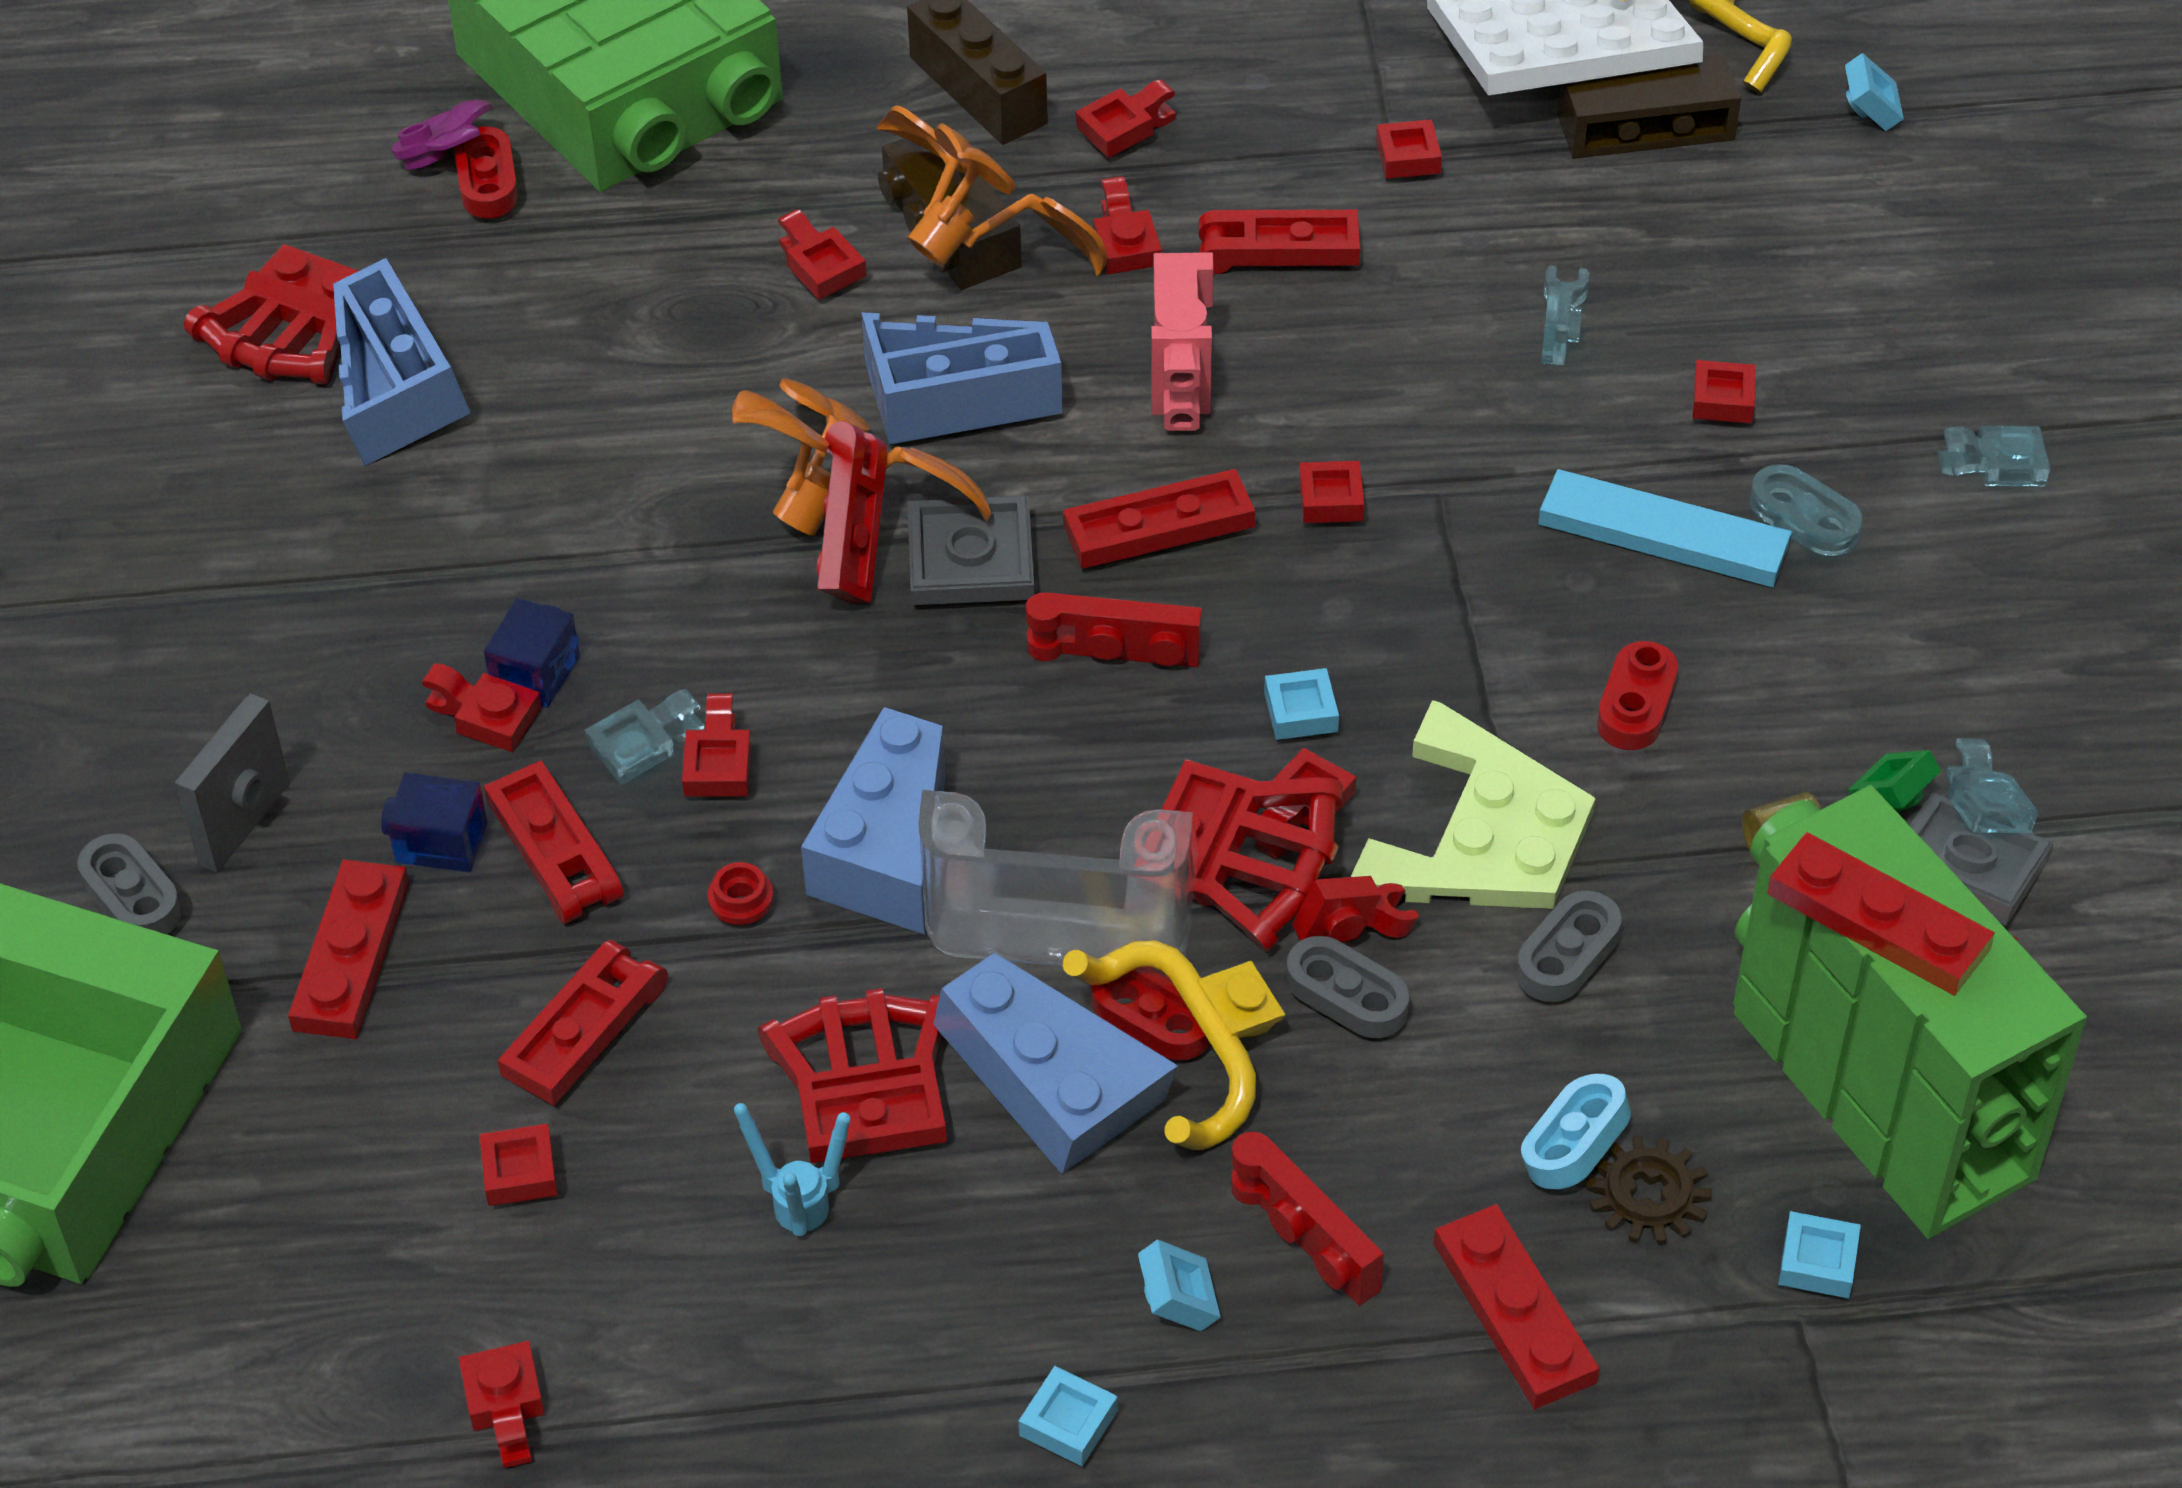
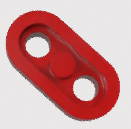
M482 126L477 127L480 132L478 137L454 146L464 209L473 216L494 219L507 214L516 206L518 190L511 143L508 135L498 128Z
M1638 641L1626 645L1617 654L1600 701L1597 719L1598 732L1608 744L1623 750H1639L1650 746L1658 738L1675 690L1678 673V661L1667 647L1651 641Z
M1139 967L1110 983L1091 985V1005L1094 1013L1163 1057L1172 1060L1191 1059L1203 1053L1210 1045L1209 1040L1172 981L1151 967ZM1128 998L1133 1000V1002L1129 1004H1121L1116 1000ZM1174 1030H1184V1031H1187V1032H1186V1033H1173L1172 1031H1174Z

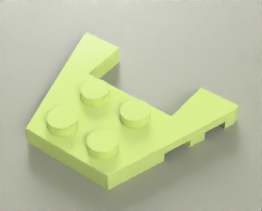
M1432 700L1414 739L1412 757L1470 774L1434 857H1428L1368 838L1351 877L1372 876L1377 887L1386 883L1400 884L1405 890V902L1430 903L1433 895L1469 897L1470 905L1554 909L1592 819L1596 798L1446 705Z

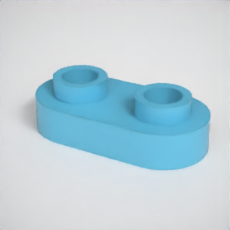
M1590 1074L1572 1081L1562 1090L1531 1129L1522 1143L1521 1154L1528 1175L1536 1185L1546 1189H1564L1581 1182L1590 1174L1630 1121L1631 1107L1625 1088L1617 1078L1606 1074Z

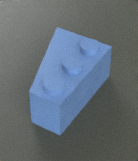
M386 258L333 284L337 339L341 345L342 364L339 365V376L344 388L345 406L342 407V420L364 466L471 413L451 366Z
M861 312L865 365L889 444L1062 414L1061 360L1048 322L973 318L972 327L936 325V316L917 315L916 324L880 322V313Z
M886 707L883 708L801 846L807 896L925 935L929 886H931L933 875V855L935 840L938 837L946 775L942 725Z
M995 952L941 989L933 1025L1062 1175L1166 1101L1178 1065Z

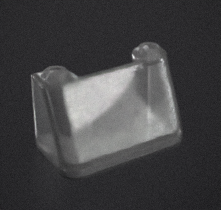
M922 790L918 824L925 928L934 946L944 954L961 958L985 959L995 952L1010 962L1063 966V959L1071 950H1080L1094 958H1100L1133 941L1157 940L1177 948L1186 956L1190 939L1198 855L1193 812L1150 810L1135 816L1125 827L1121 840L1120 860L986 849V818L978 803L969 796L955 792ZM1153 968V969L1157 970V971L1160 972V973H1164V972L1161 971V970H1158V969H1156V968Z

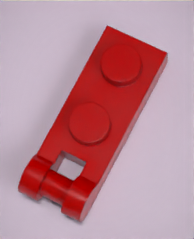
M1358 209L1211 210L1202 214L1198 221V235L1202 241L1199 253H1213V274L1224 273L1232 266H1359Z
M840 421L833 424L825 435V439L829 443L827 452L833 456L829 491L824 499L826 519L822 551L817 559V573L819 576L817 589L848 603H871L888 456L887 446L880 438L870 433H863L861 429L849 422Z
M1048 592L1035 594L1026 602V623L1030 627L1027 631V651L1035 660L1051 661L1057 659L1061 654L1096 657L1105 660L1118 659L1157 663L1165 666L1177 665L1197 668L1199 666L1202 635V608Z
M542 760L483 786L487 804L548 896L556 916L563 925L582 917V909L601 901L606 906L624 897L623 888L616 872ZM584 870L588 878L571 886L566 878Z
M613 940L605 941L497 1060L500 1076L555 1106L645 1003H653L660 996L668 979L667 970L650 960L640 963L631 958V952L628 948ZM617 981H619V982L622 983V984L619 986V988H616V987L612 986L611 984H613V983H615V982H617Z
M1246 1132L1239 1135L1232 1145V1166L1234 1168L1231 1173V1192L1235 1199L1247 1205L1259 1204L1268 1213L1269 1220L1279 1236L1288 1243L1296 1242L1313 1259L1315 1268L1321 1278L1335 1290L1342 1288L1359 1307L1381 1292L1384 1253L1267 1136L1258 1132Z

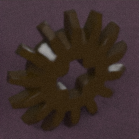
M1632 1136L1633 1150L1624 1152L1618 1143L1614 1142L1608 1149L1614 1162L1611 1164L1600 1159L1594 1167L1604 1179L1587 1178L1586 1189L1604 1196L1590 1201L1592 1211L1600 1213L1616 1211L1605 1221L1606 1228L1612 1231L1630 1220L1633 1223L1629 1233V1240L1637 1242L1644 1225H1650L1652 1235L1657 1244H1664L1667 1240L1664 1224H1667L1678 1235L1686 1237L1692 1229L1681 1217L1692 1221H1704L1708 1211L1692 1203L1711 1200L1712 1189L1694 1186L1707 1177L1708 1172L1704 1166L1687 1170L1685 1165L1693 1155L1691 1151L1684 1148L1677 1156H1674L1672 1153L1666 1152L1669 1139L1659 1137L1656 1148H1645L1642 1136ZM1642 1178L1649 1185L1658 1182L1664 1185L1660 1195L1662 1202L1655 1204L1649 1198H1643L1639 1201L1633 1198L1637 1188L1635 1180Z

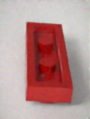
M1232 469L1064 509L1063 527L1080 567L1083 569L1255 527V508L1237 470Z
M1808 832L1798 841L1769 879L1767 890L1769 896L1953 996L1957 995L1992 946L1995 932Z
M342 860L288 1014L292 1032L357 1040L409 886L406 867Z
M1497 1204L1435 1229L1433 1245L1534 1410L1597 1384L1599 1366Z

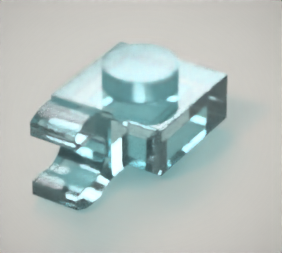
M1550 265L1546 270L1544 283L1547 309L1541 363L1564 365L1567 342L1579 343L1582 308L1575 306L1582 304L1586 300L1590 276L1586 268H1580L1578 280L1572 283L1561 282L1556 277L1557 266Z
M1980 426L1978 436L1966 427H1950L1944 430L1947 450L1938 451L1937 454L1941 473L1961 475L1971 472H1983L1987 486L2046 485L2050 465L2040 426Z
M687 689L671 694L661 704L649 711L638 699L585 729L588 745L622 785L675 755L672 740L685 742L686 730L705 729L704 724L694 714L700 710V705Z
M1957 738L1955 745L1962 753L1963 766H1948L1946 774L1951 785L1947 797L1971 831L1982 833H2031L2038 810L2013 776L1993 771L1992 753L1988 743L1984 739Z

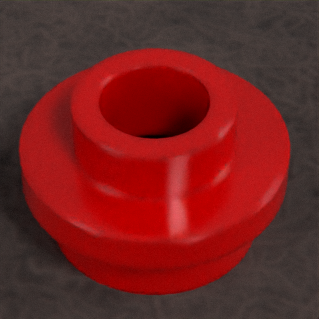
M735 862L722 867L714 876L707 893L711 912L721 921L735 925L749 924L761 919L768 913L774 900L773 887L769 878L757 866L746 862Z

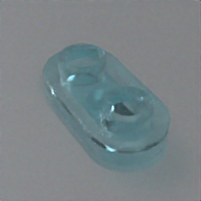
M1783 464L1770 465L1758 471L1754 476L1750 494V507L1760 519L1771 526L1792 531V539L1821 555H1842L1851 551L1857 545L1862 526V514L1852 501L1793 466Z

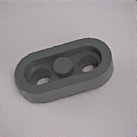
M107 834L93 839L81 850L77 866L84 888L108 917L163 934H168L176 927L182 913L176 888L134 838L124 834Z
M1577 891L1564 897L1528 937L1519 950L1516 977L1524 992L1535 999L1546 1002H1558L1572 997L1618 943L1622 916L1617 904L1608 896L1595 891ZM1587 930L1594 934L1583 935L1580 931ZM1545 972H1550V973H1554V974H1556V975H1547V974H1544V973H1545Z
M1309 937L1299 941L1290 950L1287 958L1286 981L1291 993L1299 1000L1364 1037H1387L1399 1031L1405 1024L1408 1017L1409 990L1406 983L1397 974L1331 937ZM1323 976L1328 978V980L1317 981L1312 977ZM1378 1008L1382 1011H1370L1367 1009Z

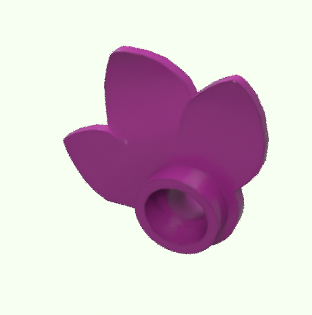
M467 100L454 106L451 111L448 110L434 115L424 122L404 128L397 134L399 141L391 147L394 158L401 159L405 169L408 170L421 168L436 162L446 154V149L480 135L478 128L471 124L482 114L494 110L492 104L486 100Z

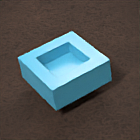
M1863 53L1845 65L1849 84L1846 96L1849 104L1860 117L1866 118L1869 116L1885 131L1904 119L1897 84L1890 76Z
M1327 668L1265 676L1264 694L1276 740L1338 732L1339 713Z
M1790 1211L1778 1285L1849 1298L1853 1284L1861 1225Z
M1158 1239L1138 1253L1145 1282L1144 1293L1152 1314L1198 1331L1204 1330L1221 1318L1206 1258Z
M1054 1366L1019 1419V1436L1083 1467L1118 1411V1396Z

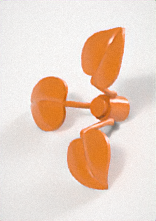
M893 106L878 124L877 130L886 131L907 139L941 157L945 162L944 171L931 202L922 213L924 216L907 236L909 243L933 263L943 267L961 243L970 249L981 236L1021 211L1032 209L1042 220L1085 254L1095 270L1096 277L1105 268L1107 251L1098 233L1074 212L1049 197L1042 199L1034 194H1028L974 229H971L969 224L974 219V216L961 204V201L978 175L997 190L1010 195L1015 189V183L1006 171L988 154L978 148L971 147L969 141L951 127L940 123L934 129L920 117L901 106ZM955 170L964 174L967 171L952 197L946 196L944 199Z
M782 378L779 383L780 388L787 395L795 399L798 406L805 405L825 416L826 428L822 436L772 400L749 390L739 392L732 408L733 423L763 425L801 442L794 472L787 482V487L775 506L773 513L793 528L807 535L815 536L825 519L824 499L829 491L831 476L830 472L821 468L827 448L829 447V443L825 439L826 432L836 422L845 421L857 426L863 433H868L870 430L869 424L846 405L826 398L822 393L808 385L787 378ZM813 447L816 450L811 459V462H808ZM895 447L888 453L886 469L894 463H904L935 475L970 498L985 521H988L991 510L987 499L977 484L963 471L938 457L910 447V449Z

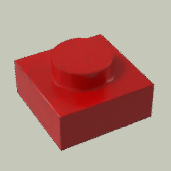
M1432 119L1377 124L1376 144L1385 179L1441 173L1442 155Z
M1696 360L1692 418L1752 423L1755 407L1756 365Z
M1360 461L1299 463V487L1303 523L1363 521L1364 496Z
M548 1123L479 1134L488 1206L558 1196Z

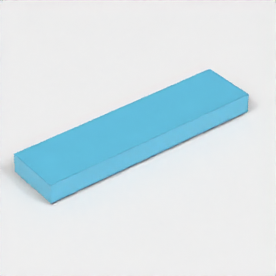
M1557 469L1540 508L1538 525L1774 588L1788 551L1792 534L1790 530Z

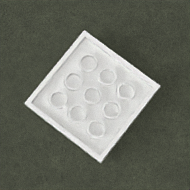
M1427 0V9L1488 95L1703 62V41L1669 0H1625V2L1620 0Z

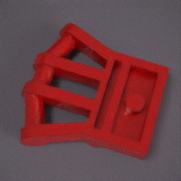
M283 244L259 272L251 270L248 273L244 288L213 307L199 305L193 308L185 317L184 329L194 340L198 342L205 341L219 354L221 363L234 368H240L242 365L253 368L256 376L269 381L275 380L278 376L310 378L313 384L328 385L331 382L341 348L336 332L333 284L359 270ZM252 316L238 332L227 331V329ZM283 320L290 323L273 344L266 343L262 345ZM316 333L321 334L318 348L314 349L311 355L298 354Z
M1185 759L1133 868V873L1141 883L1195 899L1202 906L1214 905L1242 929L1258 947L1268 952L1279 941L1276 934L1298 913L1313 882L1318 880L1324 865L1332 864L1339 850V846L1334 842L1335 809L1342 804L1343 785L1335 779L1322 777L1257 781ZM1308 805L1310 806L1309 830L1258 815V809ZM1245 837L1299 852L1300 856L1293 871L1238 854ZM1227 876L1280 893L1256 915L1227 891L1223 885Z
M878 988L866 990V997L837 1002L836 995L820 997L818 1005L782 1023L773 1019L758 1027V1035L766 1053L772 1061L779 1063L799 1092L810 1163L825 1161L837 1116L842 1112L849 1114L851 1118L842 1159L947 1142L946 1125L934 1069L943 1036L933 1025L940 995L932 994L928 1001L884 994L883 989ZM889 1021L922 1026L913 1058L896 1060ZM870 1023L878 1063L849 1067L842 1028ZM824 1031L831 1070L815 1073L795 1045Z

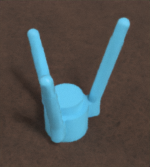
M744 1103L735 1105L734 1113L761 1173L763 1188L772 1194L777 1221L782 1227L792 1231L796 1236H803L807 1231H812L822 1225L829 1212L828 1193L836 1190L840 1184L838 1170L848 1136L850 1115L842 1112L837 1116L823 1167L818 1169L805 1161H793L783 1166L780 1170L774 1166L747 1106Z

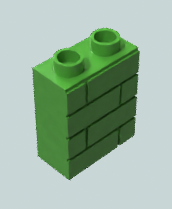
M448 0L457 55L599 192L641 171L652 172L659 170L673 161L679 152L734 124L746 125L763 116L772 105L783 100L776 19L771 15V10L760 0Z
M1872 785L1823 809H1820L1811 800H1800L1777 811L1761 826L1750 846V854L1758 863L1759 870L1753 902L1740 917L1734 933L1735 939L1744 948L1733 1001L1735 1006L1734 1015L1775 1063L1782 1060L1784 1063L1782 1071L1825 1121L1829 1118L1833 1119L1832 1129L1875 1179L1883 1177V1188L1924 1236L1930 1239L2038 1179L2087 1016ZM1806 832L1995 932L1990 951L1956 996L1949 994L1767 894L1770 876Z
M1 883L0 1285L15 1287L23 1284L32 1268L82 1284L84 1279H89L124 1223L123 1217L125 1213H130L163 1160L164 1150L166 1147H171L202 1097L205 1084H210L241 1034L242 1028L219 950Z

